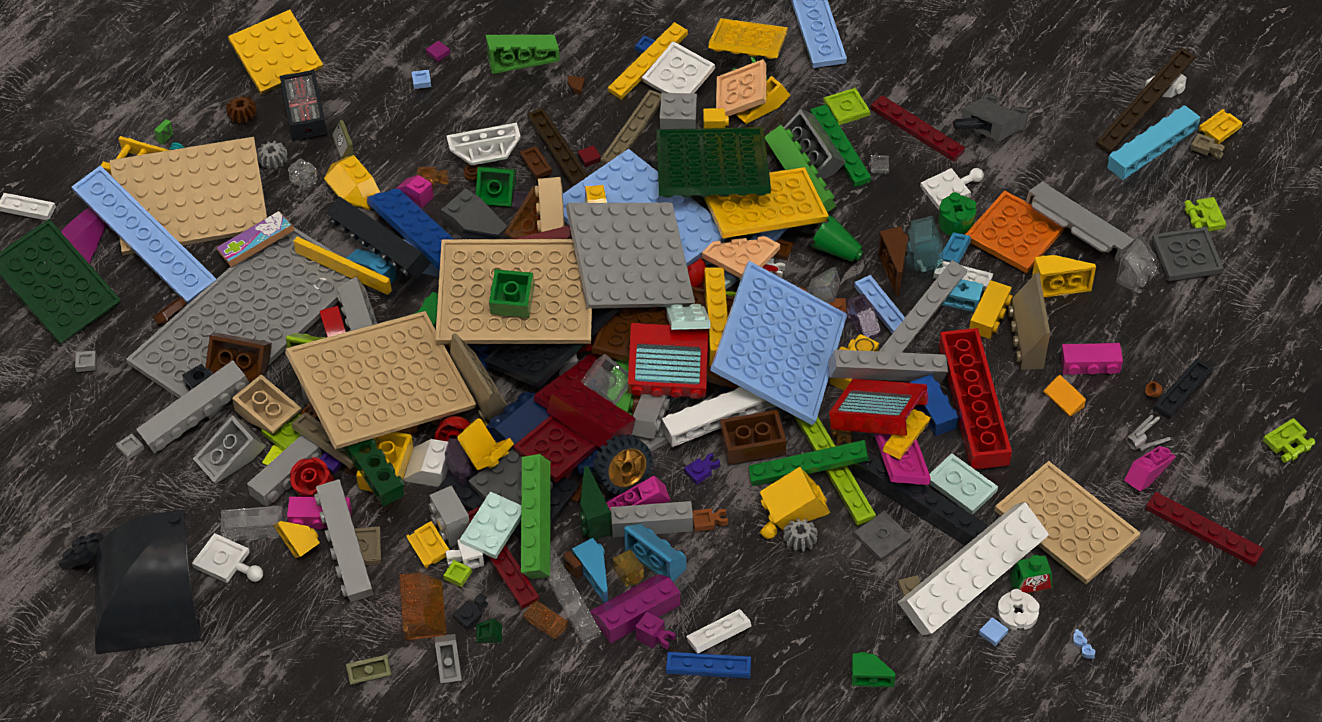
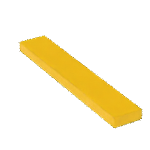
M300 237L294 239L293 242L297 254L352 279L357 277L361 283L389 295L392 291L390 278Z

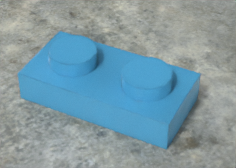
M952 233L939 260L946 262L953 260L959 264L971 242L970 236Z

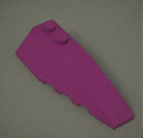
M88 207L73 219L61 233L84 259L91 264V257L96 252L97 244L104 235L105 226L108 225Z

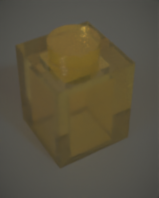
M631 549L613 558L614 570L626 587L636 584L644 578L643 565Z

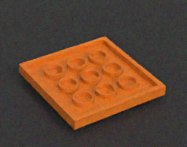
M1004 190L965 235L970 236V243L1028 273L1034 266L1035 257L1042 256L1066 227L1059 226L1034 210L1030 203L1027 204L1026 201Z

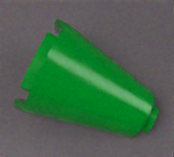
M833 216L827 217L829 219L828 223L823 222L813 238L815 243H811L810 246L850 262L859 261L864 253L861 244Z

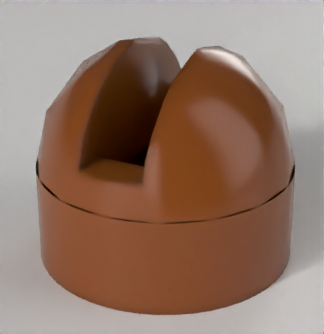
M1151 381L1147 384L1145 392L1148 396L1157 398L1163 392V388L1159 383Z

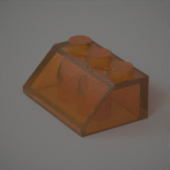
M421 572L399 574L405 640L447 635L442 581Z

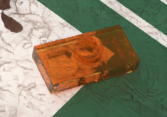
M537 600L523 614L524 619L554 639L569 625L567 620Z

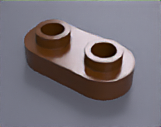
M183 296L177 298L154 315V321L162 325L172 319L171 315L175 312L178 314L185 307L187 302Z

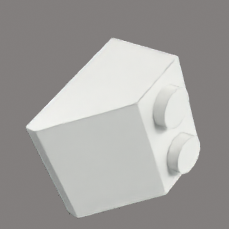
M430 439L414 447L404 481L438 487L446 477L452 458L450 442Z

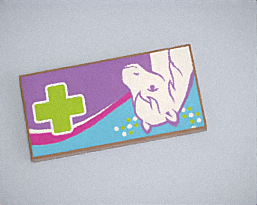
M278 211L216 247V249L228 265L233 267L293 232L295 229L285 216Z

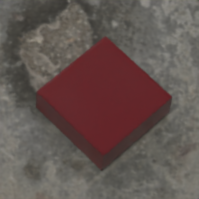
M594 145L577 151L578 157L585 167L600 162L601 156Z

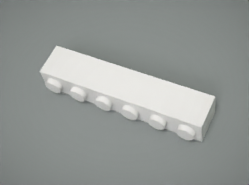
M738 387L734 391L723 393L711 400H705L693 407H687L680 412L667 415L662 418V431L670 445L674 447L720 429V419L761 413L765 409L776 407V405L742 387Z

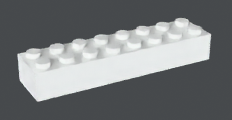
M1026 502L1016 504L898 601V604L922 636L932 634L1048 537L1049 534Z

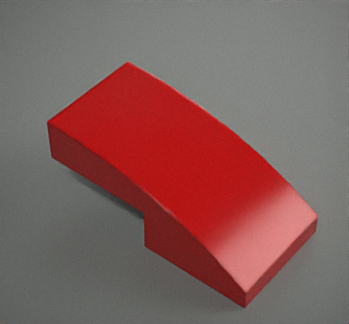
M338 306L319 311L327 337L346 332Z

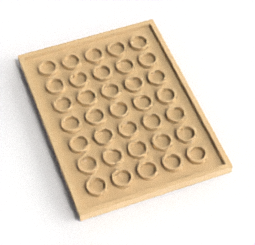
M254 137L110 160L112 177L181 245L235 237L267 218ZM120 238L122 255L135 254Z
M442 239L436 344H451L454 333L466 344H591L592 308L586 307L573 239ZM495 269L533 273L535 286L529 318L491 314L489 299Z
M426 311L293 346L285 351L335 449L467 411L476 406L471 393L444 344H436V330Z

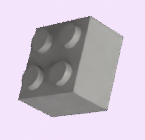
M661 93L660 129H696L697 94Z
M449 486L429 495L431 503L428 506L432 513L430 515L434 526H438L440 536L451 547L458 544L457 540L462 537L470 522L469 515L453 487Z

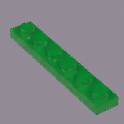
M825 104L810 109V113L814 114L846 163L842 167L854 187L871 182L869 172L828 106Z
M865 440L750 465L752 486L778 481L799 467L807 474L869 461Z

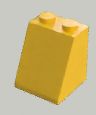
M801 467L760 491L763 498L760 501L763 507L769 510L770 515L768 517L774 525H778L782 530H784L790 520L796 522V519L799 518L800 521L804 519L811 521L830 513L816 483Z

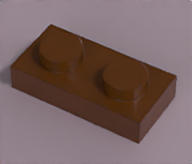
M536 146L520 152L521 159L536 180L552 174V168Z

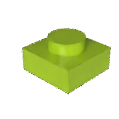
M453 560L444 574V580L462 587L471 575L472 568Z

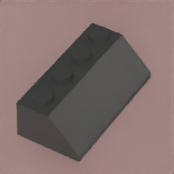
M800 109L784 126L785 129L789 128L795 137L792 139L794 141L797 140L803 149L800 151L807 154L811 160L809 165L813 164L819 172L817 174L818 178L822 177L824 179L834 175L846 163L814 114Z

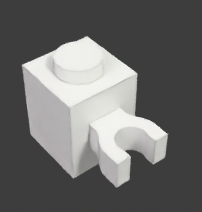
M460 539L457 540L459 550L445 551L448 566L451 565L453 560L462 561V564L472 569L484 566L483 554L461 544Z

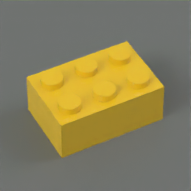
M392 432L375 437L377 449H382L386 462H391L395 469V475L397 477L400 476L403 480L414 449L412 435ZM358 471L356 477L359 489L372 491Z

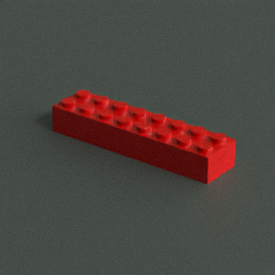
M972 328L940 332L939 350L940 354L946 355L948 367L946 377L954 408L958 413V423L970 467L975 470L1009 466L1012 450L979 329Z

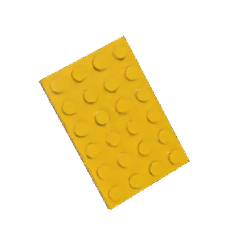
M805 167L770 172L771 194L762 196L756 194H748L746 196L729 194L728 196L710 195L704 197L722 238L827 222L829 215Z

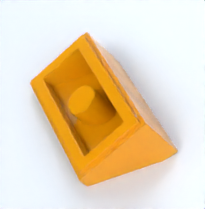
M1061 375L1056 377L1044 390V393L1069 417L1085 406L1086 399Z

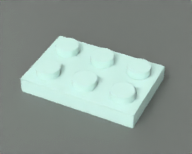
M674 304L671 307H666V315L671 330L710 329V319L704 306L691 304L690 307H682V305Z
M952 453L930 473L931 480L929 484L971 515L998 491L997 485Z
M490 492L460 538L461 544L496 559L521 520V505Z

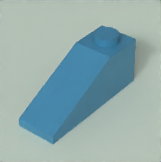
M356 249L346 257L350 261L390 278V283L397 279L396 269L389 263L390 261L385 262L380 258L379 254L375 255L369 251Z
M591 538L572 548V554L582 563L583 575L605 603L608 601L604 562L605 550L600 543L597 544Z

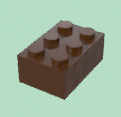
M778 410L720 419V437L728 465L786 455V437Z

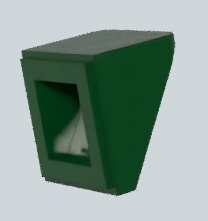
M494 618L478 623L476 626V642H502L501 623Z

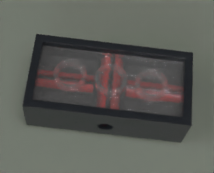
M315 70L281 75L280 81L292 140L327 134Z

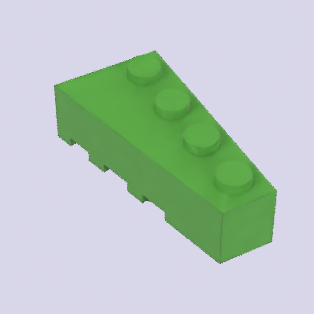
M486 35L487 56L492 74L560 61L555 35Z

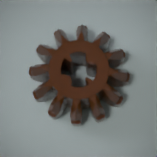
M244 95L239 98L236 96L235 99H230L229 103L226 104L227 116L233 123L238 122L240 125L242 122H245L247 124L248 120L253 121V117L256 116V104L250 96L246 98Z

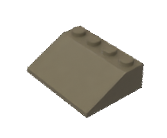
M1035 273L1012 298L1011 306H1008V316L1012 317L1010 324L1011 332L1015 334L1013 336V346L1017 347L1016 362L1020 363L1021 370L1044 369L1050 337L1040 275Z
M454 333L451 340L450 357L476 405L478 404L480 410H478L479 414L484 420L488 419L490 421L494 416L501 414L508 404L476 353Z

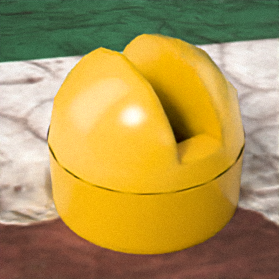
M770 521L759 533L766 539H773L777 534V528Z

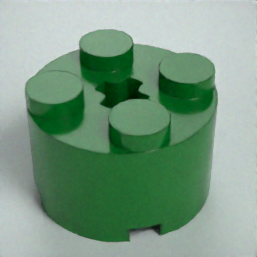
M953 192L950 196L944 198L939 208L938 223L940 229L950 236L952 233L965 235L975 224L976 202L957 192Z

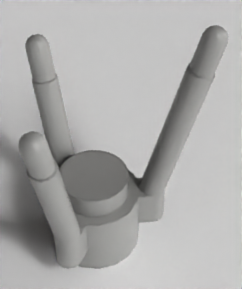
M1150 415L1133 433L1126 437V442L1132 450L1139 449L1142 452L1146 448L1171 440L1170 437L1145 444L1147 437L1144 432L1152 427L1160 417L1157 416L1153 419L1154 416Z

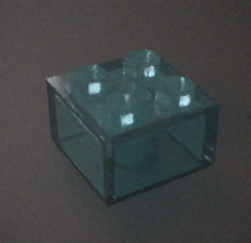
M929 216L911 221V229H908L910 238L908 247L910 252L914 253L916 266L919 265L921 272L942 268L943 241L933 217Z

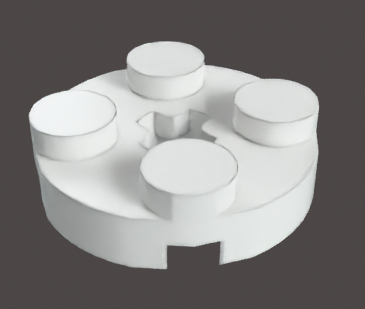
M1013 589L999 600L997 607L998 618L1009 629H1029L1037 622L1039 603L1031 595L1019 589ZM1015 608H1020L1023 613L1018 612L1016 614L1014 610Z

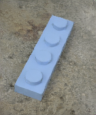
M871 275L854 283L855 289L893 334L905 319L903 314Z

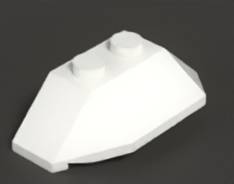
M517 123L446 135L450 151L470 165L507 159L521 138Z

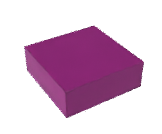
M438 40L426 48V54L438 62L450 54V49Z

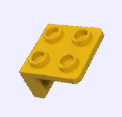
M480 418L474 420L458 435V441L477 470L487 466L489 468L496 466L499 463L498 459L506 456L509 453V449L514 445L510 438L496 443Z

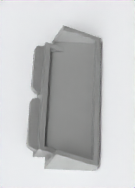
M1044 182L1039 183L1028 192L1026 203L1029 204L1032 201L1031 204L1034 210L1059 226L1070 228L1072 234L1101 252L1109 253L1113 247L1116 248L1117 253L1114 259L1117 261L1134 241L1130 236Z

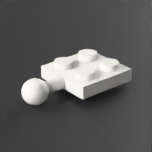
M951 168L921 182L920 187L939 210L941 201L953 192L971 197V192L965 184L972 181L980 182L984 177V173L981 169L974 168L970 171L969 175L960 179Z
M216 533L213 534L192 562L193 568L225 583L229 582L237 570L247 574L248 579L253 582H257L263 577L261 567L256 565L249 567L242 563L250 553L247 547Z

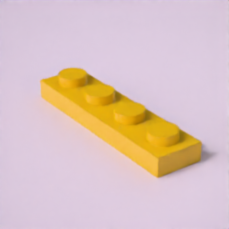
M913 409L906 419L907 435H892L882 451L900 460L929 424L931 417Z

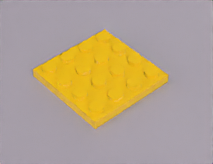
M291 10L228 36L229 42L261 95L280 87L281 75L310 70L316 71L323 68L322 61Z
M720 18L709 41V48L717 52L724 50L730 51L733 54L746 53L749 56L760 55L768 59L778 58L787 36L788 27Z

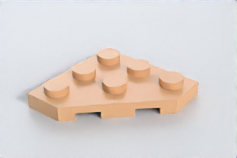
M766 236L748 241L746 238L732 239L728 243L713 241L702 252V258L720 268H724L727 272L741 279L748 261L763 267L780 250V244Z

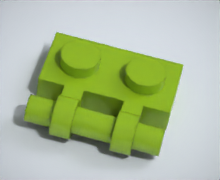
M1214 197L1199 199L1196 201V206L1192 204L1191 200L1184 202L1185 211L1191 218L1190 223L1192 227L1201 228L1205 226L1208 231L1226 228V222Z
M1294 418L1263 438V441L1276 454L1280 451L1285 453L1281 456V460L1284 463L1289 460H1295L1299 454L1308 452L1316 444L1313 438L1308 440L1304 438L1307 431ZM1296 442L1298 446L1293 448L1291 444Z

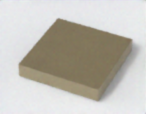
M380 526L354 528L365 565L381 564Z

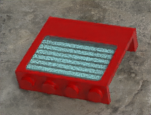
M631 323L627 393L633 395L649 394L656 397L666 395L675 398L681 396L694 399L705 398L708 329L671 330L670 325Z
M852 379L829 411L831 429L906 436V419L915 405H927L929 402L927 384Z

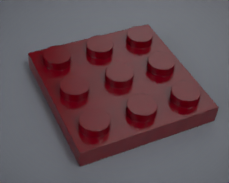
M552 415L514 445V451L522 457L541 454L550 461V478L556 483L598 448L596 444Z

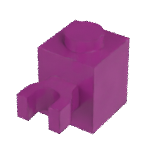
M646 612L635 626L636 640L652 649L655 648L658 642L663 648L668 649L669 642L665 641V639L669 638L672 641L675 639V633L665 631L664 620L649 612Z

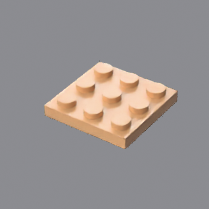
M763 59L717 76L716 108H725V115L731 116L766 103V63Z

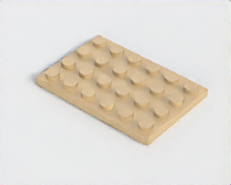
M1050 461L1045 463L999 502L994 510L1002 516L1014 505L1026 502L1049 534L1038 546L1085 584L1089 583L1140 537L1139 531Z

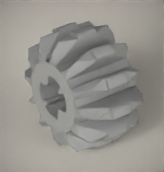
M268 141L266 145L261 144V148L257 149L258 162L262 168H267L268 170L274 168L277 170V167H283V164L287 162V150L282 143L277 144L276 141L273 143Z
M797 518L796 522L790 520L788 525L785 526L783 539L784 542H787L788 548L793 547L794 551L801 549L804 552L805 548L811 550L813 544H816L818 531L817 528H814L813 522L808 523L807 519L800 521Z

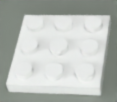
M673 41L645 73L642 81L662 93H695L714 71L715 64Z

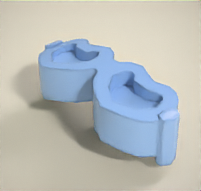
M1076 629L1073 637L1074 645L1082 647L1083 657L1094 659L1095 650L1092 649L1090 644H1087V639L1083 636V633Z

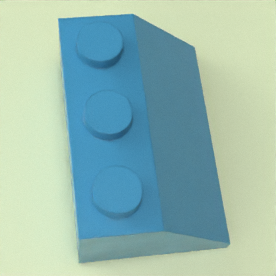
M641 524L627 525L624 528L625 551L655 574L667 576L674 582L687 569L685 555L681 551H676L666 540L656 536L650 528H645Z

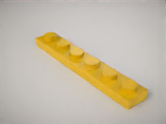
M674 22L608 87V92L622 100L642 80L645 73L673 41L679 44L688 35V30Z

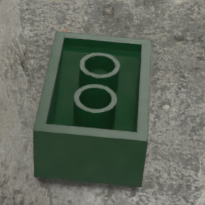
M586 466L584 467L580 503L581 513H579V519L582 524L579 527L582 535H586L588 540L591 538L597 540L612 534L611 511L589 467Z

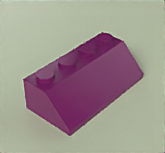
M657 574L589 611V615L611 644L636 630L635 626L646 612L660 617L680 606V591L669 577Z

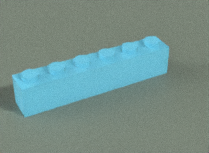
M1185 105L1180 109L1174 110L1171 115L1162 118L1156 125L1150 126L1146 132L1137 135L1134 140L1125 143L1119 150L1113 151L1108 157L1107 168L1124 180L1196 131L1200 116Z

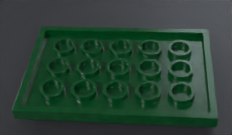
M50 219L0 252V277L60 345L121 303V299Z

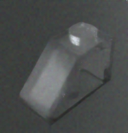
M832 267L812 278L809 287H807V292L826 303L835 302L841 283L837 268Z

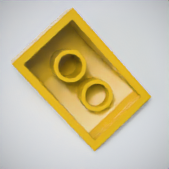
M1056 255L1035 257L1032 277L1035 273H1039L1044 297L1088 292L1092 290L1096 265Z

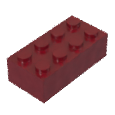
M576 379L551 393L547 413L599 447L602 444L607 446L606 441L608 439L613 441V437L616 435L620 437V434L632 435L636 418L628 412L622 410Z

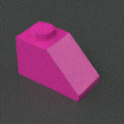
M419 175L405 179L395 188L404 192L420 208H423L434 198L432 183Z

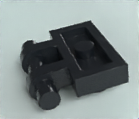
M94 532L88 534L87 537H77L76 540L72 541L73 549L69 548L62 554L63 558L58 563L59 566L64 570L89 563L96 553L97 545L104 538L103 534Z

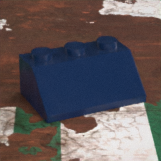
M521 393L517 397L518 399L514 403L507 405L501 414L490 419V423L486 425V428L496 442L510 438L515 445L550 416L545 407L534 401L536 393Z

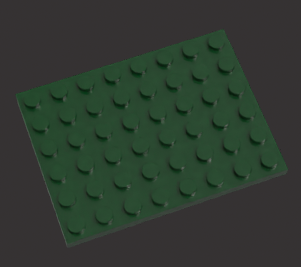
M763 127L656 129L659 196L669 198L680 195L683 197H690L692 195L708 197L710 195L728 196L729 194H737L739 196L771 194Z

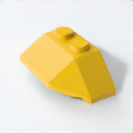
M354 155L347 156L331 164L324 177L325 182L338 197H342L353 206L363 207L366 210L372 209L367 203V196L380 193L371 174Z

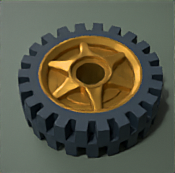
M620 434V437L616 435L613 437V441L610 439L606 441L607 446L602 444L600 447L602 452L597 451L596 455L599 458H594L596 465L593 466L595 477L607 490L614 494L618 493L620 495L642 483L643 480L649 479L647 474L652 473V470L649 468L654 466V463L651 461L653 460L652 452L645 443L635 436Z

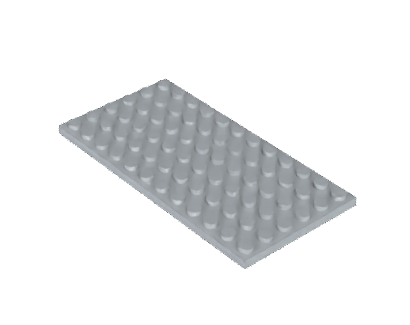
M294 227L295 230L235 266L228 268L215 282L209 285L126 359L127 364L178 398L189 392L184 386L182 375L200 364L204 367L206 366L209 336L212 334L222 333L272 343L269 366L287 349L286 336L293 333L303 334L321 318L320 310L331 308L339 301L337 287L352 278L297 254L293 242L296 237L307 240L328 251H333ZM223 404L222 406H220L219 408H217L211 415L206 416V417L209 418V419H211V418H212L215 414H217L226 404Z

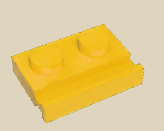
M1222 109L1202 123L1198 131L1204 132L1205 136L1215 139V143L1220 144L1242 128L1243 122L1232 114H1227L1225 109Z
M432 521L415 530L410 536L409 534L406 536L426 569L429 568L430 564H435L447 557L445 551H449V548Z

